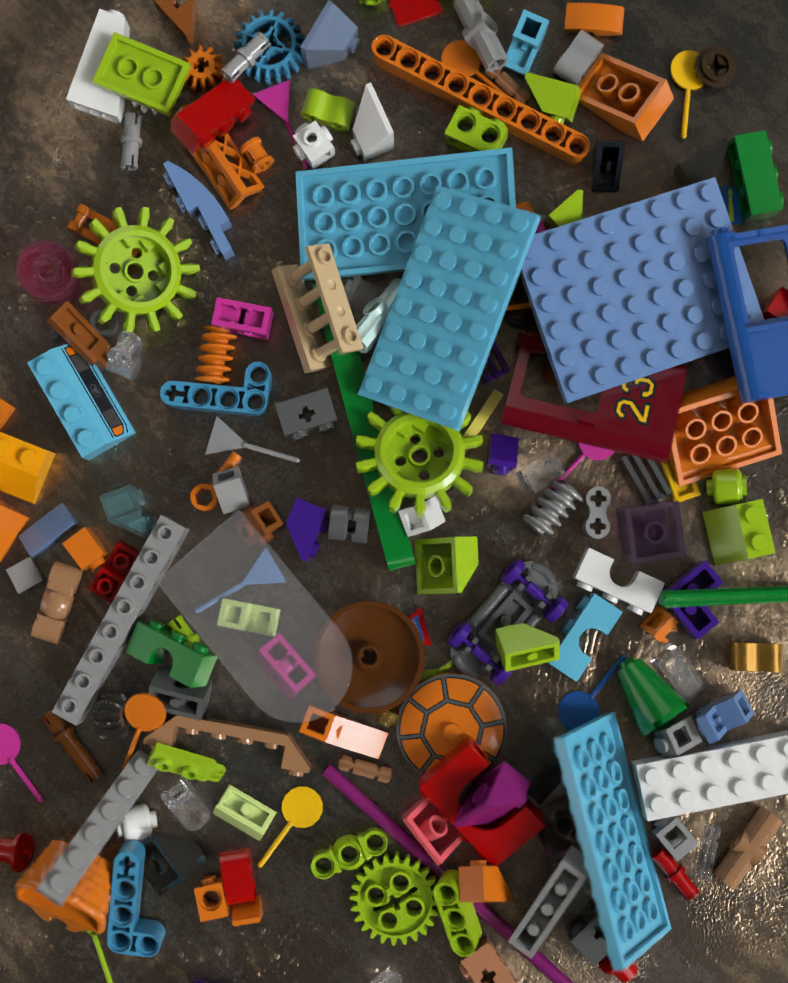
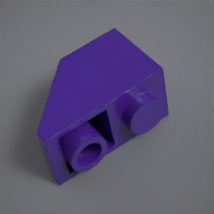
M498 434L490 435L485 464L486 469H491L490 474L507 476L509 472L512 473L516 469L519 438Z
M296 498L286 525L301 560L308 562L310 557H316L321 544L316 542L320 531L326 532L330 517L327 516L328 510Z

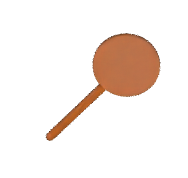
M465 40L453 41L445 47L441 57L442 63L469 77L475 74L489 87L507 95L479 71L481 60L476 50L469 46Z
M135 694L125 705L126 719L136 730L121 771L131 760L141 731H155L163 725L166 719V710L163 703L151 694Z

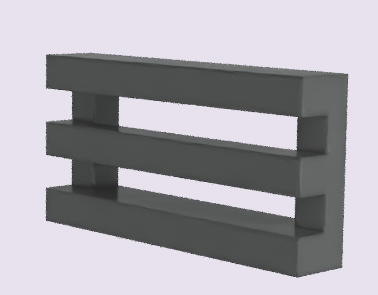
M627 454L620 458L646 506L672 493L653 460L645 459L663 490L660 493L640 457ZM631 458L634 459L653 493V497L650 498L629 462Z

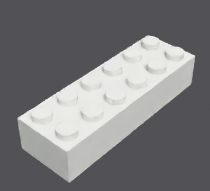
M788 730L689 749L678 756L665 757L664 755L631 761L642 816L647 821H653L788 794Z

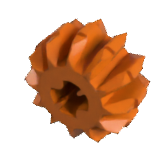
M199 44L198 52L194 53L192 49H189L188 54L190 57L181 58V60L191 65L184 84H191V89L194 92L201 87L202 92L206 94L208 91L207 87L211 86L213 89L217 86L216 81H224V76L220 72L225 67V64L221 63L223 58L219 53L214 55L215 52L211 46L204 52L203 46ZM201 67H205L204 72L200 73Z

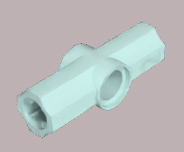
M400 278L393 279L381 296L373 299L363 309L364 317L356 325L364 348L359 352L367 353L379 339L399 287Z

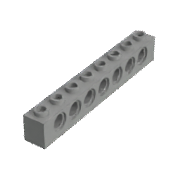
M160 515L52 713L74 725L84 722L133 634L137 622L140 621L190 530L189 528L167 516Z

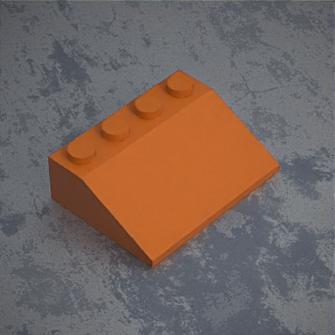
M735 376L682 393L669 455L679 487L712 477L713 472L717 469H737L782 454L773 398L741 403Z

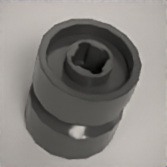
M332 504L328 539L344 541L348 537L351 542L367 544L371 509L355 507L352 511L348 506ZM349 520L356 521V528H348Z

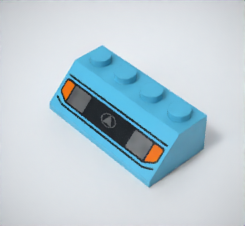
M69 344L52 348L27 362L82 458L91 460L136 434L96 364L93 366L89 365Z

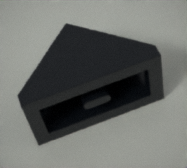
M597 139L592 150V191H619L626 145L625 140Z

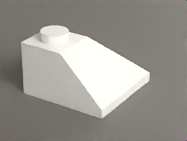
M368 83L365 86L353 127L354 139L350 140L355 154H361L364 162L394 149V131L372 83Z

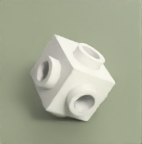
M313 121L310 124L304 123L296 129V134L293 135L295 145L292 148L301 161L306 159L313 170L335 155L334 146L330 142L333 138L325 126L320 128L318 123Z

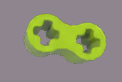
M310 88L307 91L300 117L311 123L316 121L318 124L332 129L348 132L357 104L348 98L334 96L322 90Z

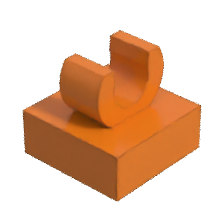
M658 605L639 625L647 634L663 643L668 642V639L665 637L671 630L674 632L678 631L676 626L678 621L673 615Z

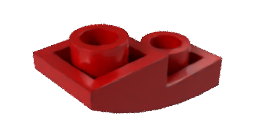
M122 540L118 541L88 590L112 604L140 551Z

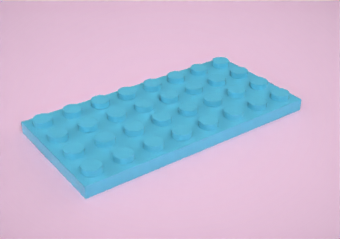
M512 147L295 172L300 266L309 261L305 247L330 244L340 278L405 271L437 185L516 208ZM313 272L303 277L302 280H315Z
M437 185L358 395L460 432L541 217L535 213Z
M614 711L604 713L555 738L554 742L555 754L560 761L562 769V781L567 788L570 800V812L574 816L577 827V839L581 844L585 858V870L589 874L592 885V897L596 902L600 916L599 924L604 932L607 943V955L611 960L613 970H625L672 928L655 863L650 857L652 852Z

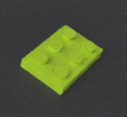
M114 32L92 82L97 87L170 117L190 72L191 65L186 61Z

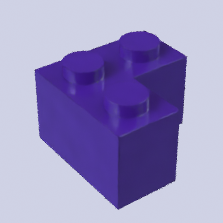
M698 561L662 591L717 589L724 582L707 561ZM707 606L667 608L691 639H700L720 623Z

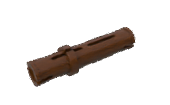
M52 708L41 716L40 719L54 736V742L60 744L90 785L104 773L73 733L74 729L71 726L68 727L61 717L52 713L54 709Z

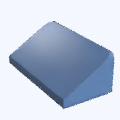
M60 503L18 537L28 554L32 558H36L79 525V523L66 506Z

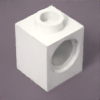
M436 497L424 500L426 511L423 518H417L415 503L398 511L408 537L432 530L446 522Z

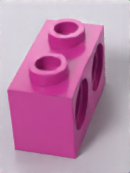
M217 297L211 324L213 327L223 328L231 333L269 340L274 313L271 307Z

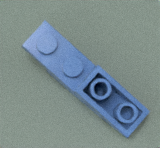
M169 161L164 162L163 165L167 172L163 173V176L170 189L176 188L179 196L175 197L182 213L188 211L191 218L201 213L197 218L203 230L209 229L214 238L209 241L216 255L222 253L225 260L235 256L223 231L231 228L232 225L214 196L190 173Z

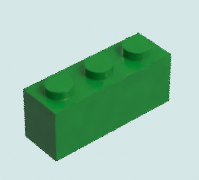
M766 130L735 135L726 144L743 222L774 217L783 210L784 196L779 191L777 183L778 169L776 165H773L771 156L773 150L772 142L768 139Z

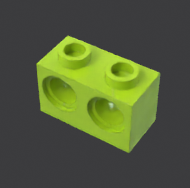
M459 105L444 133L445 143L464 152L502 149L508 137V128L497 118L488 119L471 106L465 108ZM463 123H468L472 126L468 131H461L458 127ZM490 134L494 135L497 139L492 143H487L483 140V137Z

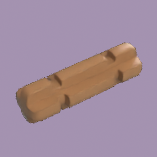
M501 69L493 72L485 70V76L491 81L494 80L495 85L508 96L525 105L528 103L531 97L524 88L521 90L519 88L520 85L505 71L502 73Z
M345 754L341 755L338 763L339 770L346 772L351 770L353 774L373 780L378 778V781L383 783H389L392 775V769L389 767H378V764L358 758L354 760L352 756Z

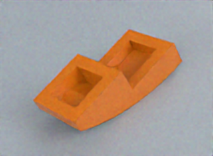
M567 3L564 30L566 33H579L581 30H584L585 32H593L595 36L622 35L624 7L600 3Z

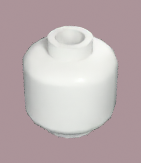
M145 803L133 805L117 827L118 838L123 837L124 841L149 839L152 836V828H157L155 811H149Z

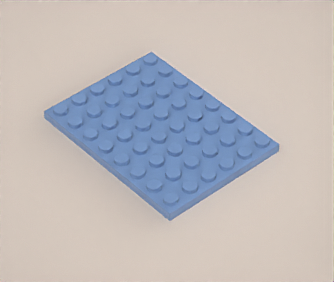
M716 177L534 235L520 271V277L564 404L729 348L707 238L712 236L711 231L728 228L729 231H734ZM735 247L734 254L748 319L752 322L764 320L740 247Z

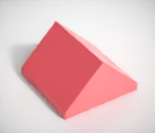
M422 798L403 813V822L437 866L463 841L456 831L457 828L451 822L447 823L441 818L438 808L432 802L428 803Z

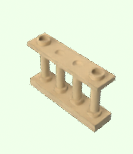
M330 244L305 247L309 261L301 266L299 264L277 266L271 270L304 373L326 370L331 367L328 355L337 350L339 354L364 349ZM313 272L317 287L308 292L302 278ZM321 298L326 313L316 318L311 303ZM329 324L334 340L324 344L320 329Z

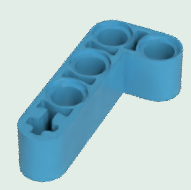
M253 362L246 368L244 388L168 381L161 387L160 397L163 402L175 409L255 417L262 416L268 411L270 405L272 374L264 363ZM264 370L266 372L265 379L261 382H254L252 380L254 371ZM174 389H176L180 394L187 395L188 400L184 397L176 396L173 401L168 395L169 393H174ZM200 391L208 393V399L203 404L195 402V396ZM226 394H234L236 398L235 403L230 407L223 406V397ZM255 396L261 397L263 399L262 406L256 410L249 407L251 398Z
M137 840L125 841L114 860L107 945L113 952L119 954L152 957L159 952L166 931L163 924L159 921L139 918L145 847ZM123 881L129 882L132 886L124 884ZM121 907H125L129 911H124ZM119 933H123L127 937L121 936Z

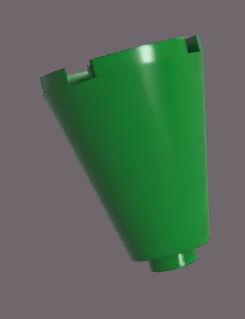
M630 657L618 665L621 668L617 672L619 680L643 737L651 734L670 722L676 715H680L690 708L687 701L641 658L635 660L633 657Z

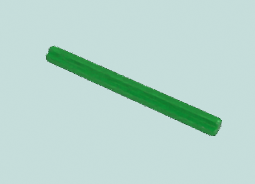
M788 586L669 590L660 593L659 603L664 608L788 603Z

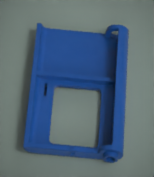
M788 225L740 233L729 231L728 228L711 231L712 236L707 238L741 403L788 396V316L755 322L748 319L734 254L735 247L780 240L784 245L788 263Z

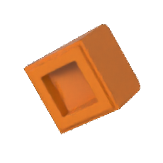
M257 895L256 901L232 905V925L240 926L261 921L263 910L260 895Z

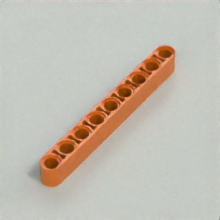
M379 35L373 40L372 60L379 68L456 107L459 105L465 108L471 106L488 119L497 118L501 120L505 127L508 128L509 134L568 164L578 165L585 160L590 149V141L584 134L391 36ZM381 48H387L391 51L388 55L377 53ZM405 60H411L414 62V66L406 68L401 63ZM429 72H434L439 77L435 80H429L425 75ZM453 84H458L462 87V91L453 92L449 87ZM481 96L487 102L479 105L473 101V98ZM505 108L511 114L507 117H502L498 114L497 110ZM531 121L535 127L525 129L521 122ZM555 133L559 140L549 141L545 134ZM579 145L583 152L575 154L570 150V146Z

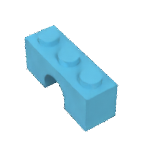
M591 593L589 597L583 596L576 607L579 610L574 620L569 618L563 626L561 632L564 635L560 640L559 660L547 662L576 682L592 660L580 649L579 638L581 634L587 629L594 628L602 634L608 635L623 613L595 593Z

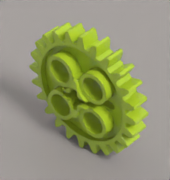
M396 852L394 859H390L388 853H385L382 862L376 856L373 858V867L368 863L364 864L363 868L366 873L358 871L356 878L360 882H353L351 887L357 892H353L350 895V900L357 902L352 904L351 911H359L355 917V922L364 921L361 930L366 931L370 928L372 930L371 939L379 934L381 935V944L385 942L386 938H391L392 946H395L397 938H401L402 943L406 945L408 936L416 942L418 940V931L426 935L428 930L426 925L434 926L435 920L431 916L439 915V910L435 907L437 904L433 894L435 886H432L436 882V876L427 877L430 867L427 866L420 869V859L410 863V854H407L404 860H400L399 852ZM403 875L409 882L405 885H399L395 882L394 877ZM374 887L379 888L383 891L384 895L379 898L374 897L370 893V889ZM413 887L418 888L417 891L408 892ZM391 895H394L395 898L401 897L400 902L398 903L395 899L390 901ZM411 900H417L422 907L413 910L407 903ZM382 906V908L377 911L373 909L374 907ZM392 913L396 916L397 920L388 922L383 918V914Z

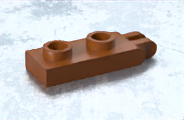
M68 300L62 303L46 320L89 365L93 366L96 364L100 369L105 370L108 363L115 359L114 355L108 350L110 344Z

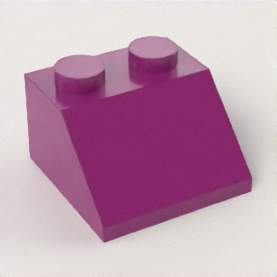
M504 761L472 782L454 825L464 827L488 824L498 817L503 818L511 809L519 808L525 803L528 797L526 792L530 781Z

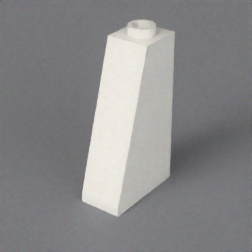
M99 9L66 100L73 109L123 125L126 98L95 86L92 80L113 33L116 32L129 38L130 27L122 13L113 9H109V11Z

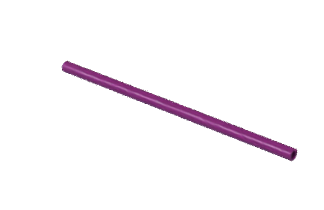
M330 764L321 775L416 860L420 859V864L424 867L429 866V872L436 876L438 880L442 873L448 870L442 863L437 866L423 846L334 766ZM473 902L476 914L508 942L515 929L486 903ZM515 948L553 983H574L540 951L537 950L531 959Z

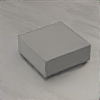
M28 557L6 569L18 594H22L45 581L32 557Z

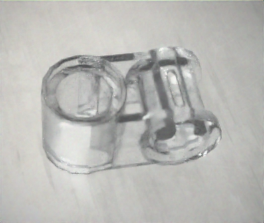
M122 331L118 336L116 346L107 353L108 362L106 370L129 381H133L136 378L142 364L141 352L143 344L136 334L130 331Z
M183 776L168 791L163 790L160 793L165 805L175 814L187 830L197 831L209 821L210 811L199 797L190 781ZM180 791H183L178 797L175 798L176 794H178ZM195 809L201 813V823H193L190 820L189 813L191 810Z

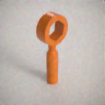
M232 451L217 472L234 468L241 459V456ZM213 481L210 485L199 484L193 488L190 500L195 508L201 511H209L217 505L218 498L213 487ZM202 489L210 490L213 500L207 506L198 504L196 495Z

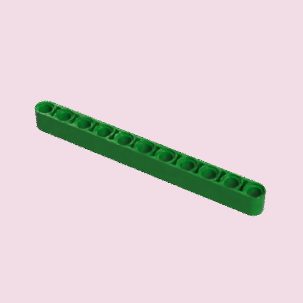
M312 284L313 289L317 287L316 284ZM319 298L316 301L321 316L326 312L322 300ZM328 324L324 327L327 342L334 340ZM337 350L331 354L356 446L357 436L377 439L380 431L372 427L368 422V414L370 412L375 413L372 400L358 395L365 377L359 351L339 354ZM356 446L359 461L375 458V451ZM377 470L363 473L367 488L372 482L380 478ZM387 486L379 494L373 497L369 495L388 569L393 571L415 565L416 563L409 537L406 534L398 512L401 510V507L395 513L389 511L390 499L395 492Z

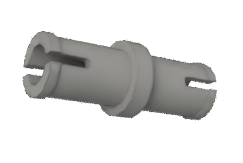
M258 32L244 48L240 47L236 51V56L220 70L227 81L233 84L248 67L252 68L255 65V60L271 46L265 35Z
M131 112L125 114L124 136L120 138V144L123 146L120 167L126 169L127 166L128 171H135L138 169L139 148L142 146V139L140 138L142 116L137 114V118H135L136 113Z

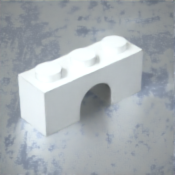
M585 548L572 576L573 579L578 581L576 586L592 592L593 588L603 592L601 597L612 603L617 604L618 600L627 603L626 609L642 616L643 612L652 613L664 587V582L640 571H635L627 585L618 586L610 578V568L614 559L591 548Z

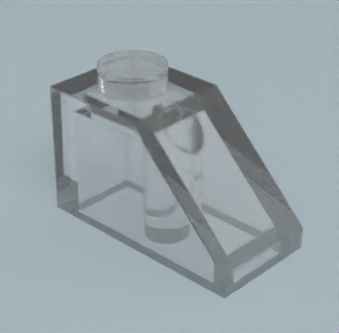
M669 646L650 661L665 682L683 697L687 703H690L707 689L694 666L678 646Z

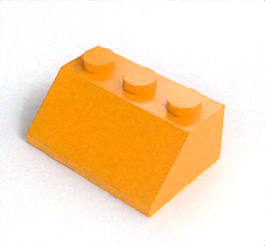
M0 432V491L35 504L56 454Z

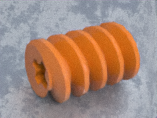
M203 326L206 331L210 332L203 334L201 337L208 344H202L199 348L202 352L206 353L205 355L198 356V361L204 365L196 367V371L203 376L195 377L194 381L212 385H221V383L229 382L230 379L225 377L223 372L232 370V368L225 365V361H232L233 357L226 354V352L235 350V346L229 344L228 340L237 339V336L223 328Z

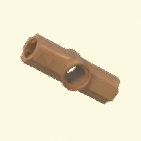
M761 806L745 830H740L733 837L729 845L730 851L713 875L735 890L751 866H756L763 859L767 851L766 845L783 821Z

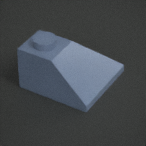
M329 0L300 47L303 65L307 69L345 60L349 52L352 54L355 52L360 42L358 27Z

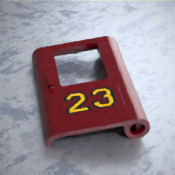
M525 329L524 334H518L515 349L520 351L501 424L667 464L673 443L687 366L678 365L602 391L597 412L589 413L521 395V388L530 355L532 353L547 355L540 332Z

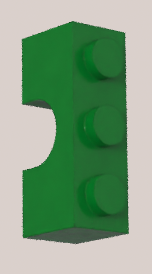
M150 619L149 622H137L126 650L127 654L146 664H162L169 651L173 658L170 677L190 688L206 687L218 657L209 651L207 645L200 642L192 643L187 640L186 634L176 630L169 631L165 628L166 624L155 619Z

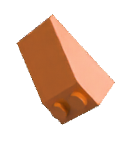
M604 53L600 54L578 85L582 91L578 103L622 133L642 142L674 99L666 79Z

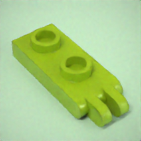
M158 742L153 747L147 761L148 766L155 767L159 771H168L182 775L186 779H196L203 782L207 780L219 782L226 772V768L212 758Z

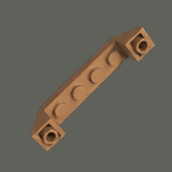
M177 715L145 737L143 744L151 745V750L156 742L174 747L178 727H181V732L197 735L198 731L209 732V737L224 740L226 736L237 737L236 742L242 744H253L254 740L264 742L263 746L270 749H280V745L285 746L281 769H287V774L293 776H303L304 773H309L311 769L310 761L290 732L202 717L201 721Z

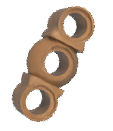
M55 561L48 578L47 589L40 603V611L37 613L32 627V637L59 644L68 619L67 616L73 604V595L77 591L83 570Z

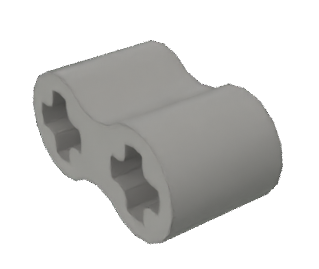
M581 30L555 65L553 73L567 83L578 85L601 53L604 44L584 30Z
M600 486L587 490L583 495V505L586 508L587 514L582 524V531L586 537L593 540L607 536L610 531V522L606 511L610 504L611 496L607 489ZM596 492L598 497L603 498V502L598 503L597 506L594 501L590 500V497L594 496ZM595 519L597 524L602 525V530L597 531V534H595L594 529H590V524L595 523Z

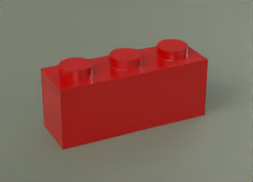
M237 79L233 84L225 80L176 114L170 130L192 153L201 147L206 149L214 142L217 135H226L233 128L235 122L239 120L242 123L251 115L252 110L250 108L255 98Z

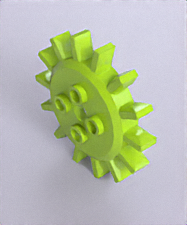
M143 206L137 215V225L128 226L125 213L121 207H118L112 211V217L117 229L111 233L97 219H94L89 224L92 232L101 240L97 247L85 241H78L75 244V250L90 256L92 259L90 267L79 266L72 269L71 277L79 279L84 277L91 278L94 289L85 291L79 298L81 304L89 303L96 297H100L106 303V307L99 314L97 320L100 324L110 320L116 310L125 316L122 325L123 334H131L133 332L135 316L141 315L145 316L149 331L154 333L160 330V323L156 316V311L160 308L164 309L174 321L179 320L183 316L179 308L171 301L175 294L190 300L196 297L197 292L190 287L181 285L180 280L181 274L192 275L200 271V265L194 263L180 264L178 253L187 250L192 241L190 238L180 240L175 245L171 244L166 235L173 227L174 220L172 218L162 222L158 231L148 227L149 207ZM132 249H137L140 252L139 258L132 256ZM111 264H115L118 267L119 271L117 274L110 271ZM135 264L141 269V277L139 279H132L128 275L127 269L129 265ZM149 272L156 274L155 281H151L148 278ZM127 287H132L135 290L134 296L127 294Z
M390 406V411L394 417L388 422L384 421L379 415L370 412L367 416L369 424L380 431L377 439L367 436H357L356 439L357 447L375 451V458L361 460L356 463L357 473L377 470L380 478L372 482L367 488L370 497L379 494L388 486L395 492L390 499V512L395 513L400 508L403 498L407 497L416 500L417 518H423L426 511L424 500L436 497L445 513L451 511V500L445 492L452 486L468 497L471 495L473 487L469 482L462 479L460 474L462 470L482 472L483 461L464 457L465 450L478 448L483 445L482 435L462 438L459 431ZM468 411L461 429L466 427L471 421V414ZM418 437L420 442L413 444L410 442V439ZM422 450L427 454L428 458L422 463H417L411 456L415 451ZM437 450H440L444 453V455L440 458H437L434 456L433 453ZM398 459H403L406 463L403 466H397L395 462ZM421 473H427L429 475V478L427 480H421L419 478V475Z

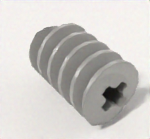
M562 479V483L558 481L552 483L555 491L547 489L544 492L547 499L538 498L537 502L541 508L536 506L530 507L533 516L528 514L522 516L524 521L544 539H546L543 535L544 532L551 535L554 534L551 524L559 527L562 525L558 516L569 517L565 510L566 507L572 510L576 509L573 503L574 499L580 502L583 501L582 496Z

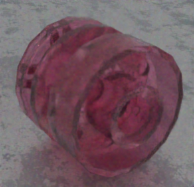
M46 240L34 242L25 248L18 258L16 272L19 283L27 293L41 303L50 305L64 303L76 294L81 282V278L71 277V270L79 267L78 263L69 251L57 242ZM50 269H54V273L50 277L45 278V273Z

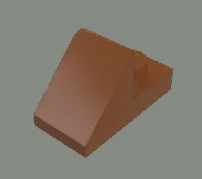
M153 0L155 7L190 46L195 43L196 1L187 0L179 7L175 0Z

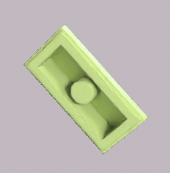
M230 784L213 811L214 815L258 841L262 839L277 813Z

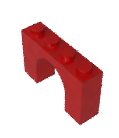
M468 736L420 777L419 793L426 802H432L438 808V813L445 822H451L454 825L462 806L459 801V795L466 784L489 766L488 754L471 736ZM528 798L521 807L511 809L503 818L498 817L488 824L464 827L454 825L457 828L456 831L459 837L465 843L470 842L476 848L477 856L481 860L488 861L492 866L501 864L546 827L544 815Z

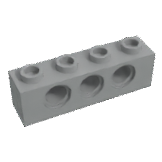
M574 846L570 847L508 941L531 959L589 875L584 866V854Z

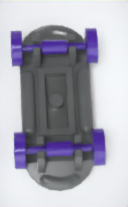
M514 560L500 577L501 583L467 622L463 621L449 635L447 643L450 645V658L459 672L475 678H484L491 675L490 680L495 685L502 684L511 675L513 670L505 672L496 648V629L520 623L535 627L543 617L552 623L566 610L568 601L562 596L556 598L558 588L554 574L547 566L540 562Z

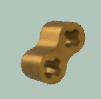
M730 642L729 670L782 672L783 644Z

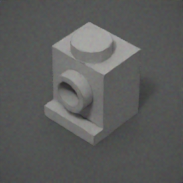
M691 716L674 718L668 724L654 731L656 736L654 745L665 757L678 756L703 742Z
M676 816L658 819L654 822L656 828L652 830L653 834L677 862L699 844ZM671 829H675V836L672 838L667 837V833Z

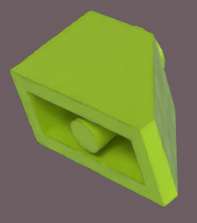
M526 72L525 79L542 112L564 124V121L572 123L582 92L579 86Z
M524 623L507 625L496 629V648L505 672L559 660L560 641L556 636Z

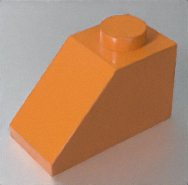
M486 860L469 861V866L458 867L460 902H513V895L498 866H486Z

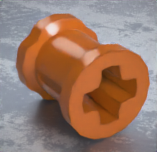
M259 137L250 139L240 147V152L242 155H246L253 166L252 171L255 174L265 171L274 163V158L268 156L261 145L262 142Z

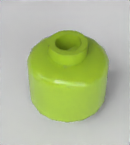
M736 468L715 470L712 474V479L707 480V496H713L714 502L717 505L740 504L743 497H747L746 475H742L741 471Z

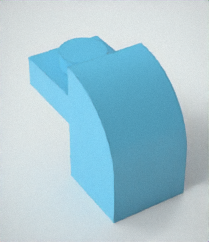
M525 9L523 10L506 54L508 57L506 60L507 64L503 67L524 76L526 72L530 71L549 25L548 19Z

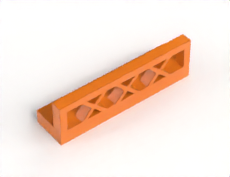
M192 103L182 105L176 114H178L180 111H182ZM176 114L174 115V117H173L172 120L170 121L171 125H172V123H173V121H174V119H175ZM227 133L224 136L218 135L221 143L214 140L208 148L203 149L201 147L194 153L191 151L190 153L228 209L231 210L237 208L246 196L261 192L264 185L252 171L251 166ZM225 154L233 157L236 161V165L229 162L225 157ZM240 176L248 179L252 186L246 187Z

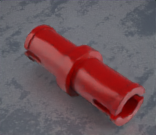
M660 846L653 851L650 857L664 872L666 881L672 883L686 901L696 897L700 890L685 873V867L682 864H678L664 846Z

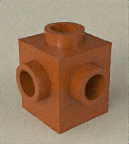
M267 501L256 508L254 505H251L240 512L242 518L233 525L247 547H250L257 542L262 546L274 538L272 533L284 523L271 503Z

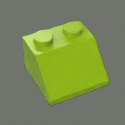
M763 499L701 512L714 566L776 553Z

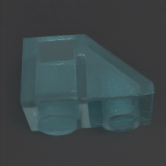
M130 484L99 496L108 522L148 539L155 524L151 515H146L143 505L146 504V500L140 488L136 489V486Z

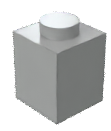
M239 466L212 474L213 487L223 514L229 512L238 513L250 506L249 495Z

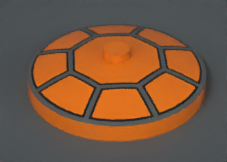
M440 673L418 683L412 694L402 702L396 724L397 740L405 760L417 773L423 775L468 736H471L488 754L489 766L471 780L473 781L486 774L502 755L507 740V719L499 698L484 682L463 673Z

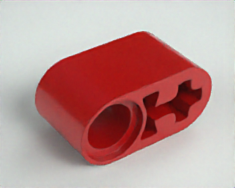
M249 848L220 852V867L227 904L234 905L256 901V885Z

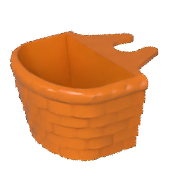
M52 840L48 847L44 848L42 854L38 856L35 863H32L30 868L25 871L23 877L16 882L15 895L17 900L30 906L45 921L50 922L51 917L63 921L67 924L66 929L71 932L88 930L99 934L103 933L106 929V920L110 908L114 865L97 855L60 907L37 892L40 883L70 844L64 841Z

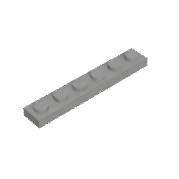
M140 749L136 751L40 883L37 892L61 907L158 771L155 767L147 765L149 755Z

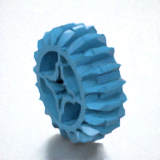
M272 9L269 11V16H264V12L260 10L259 18L257 19L250 14V24L242 21L241 28L243 31L236 30L235 35L238 40L233 42L234 49L237 51L240 47L244 48L258 32L266 30L269 31L263 35L266 36L269 40L268 42L272 45L274 43V47H268L269 50H265L259 56L260 61H255V65L252 68L248 67L245 70L246 76L254 75L256 82L261 81L265 77V82L268 85L271 83V78H275L276 82L280 84V76L283 75L290 80V70L298 73L299 67L297 63L303 64L300 47L305 40V35L300 34L302 32L300 25H294L295 22L292 16L285 20V13L282 11L276 17ZM281 32L292 42L291 49L286 48L285 44L280 42ZM275 60H282L279 63L271 65V63Z

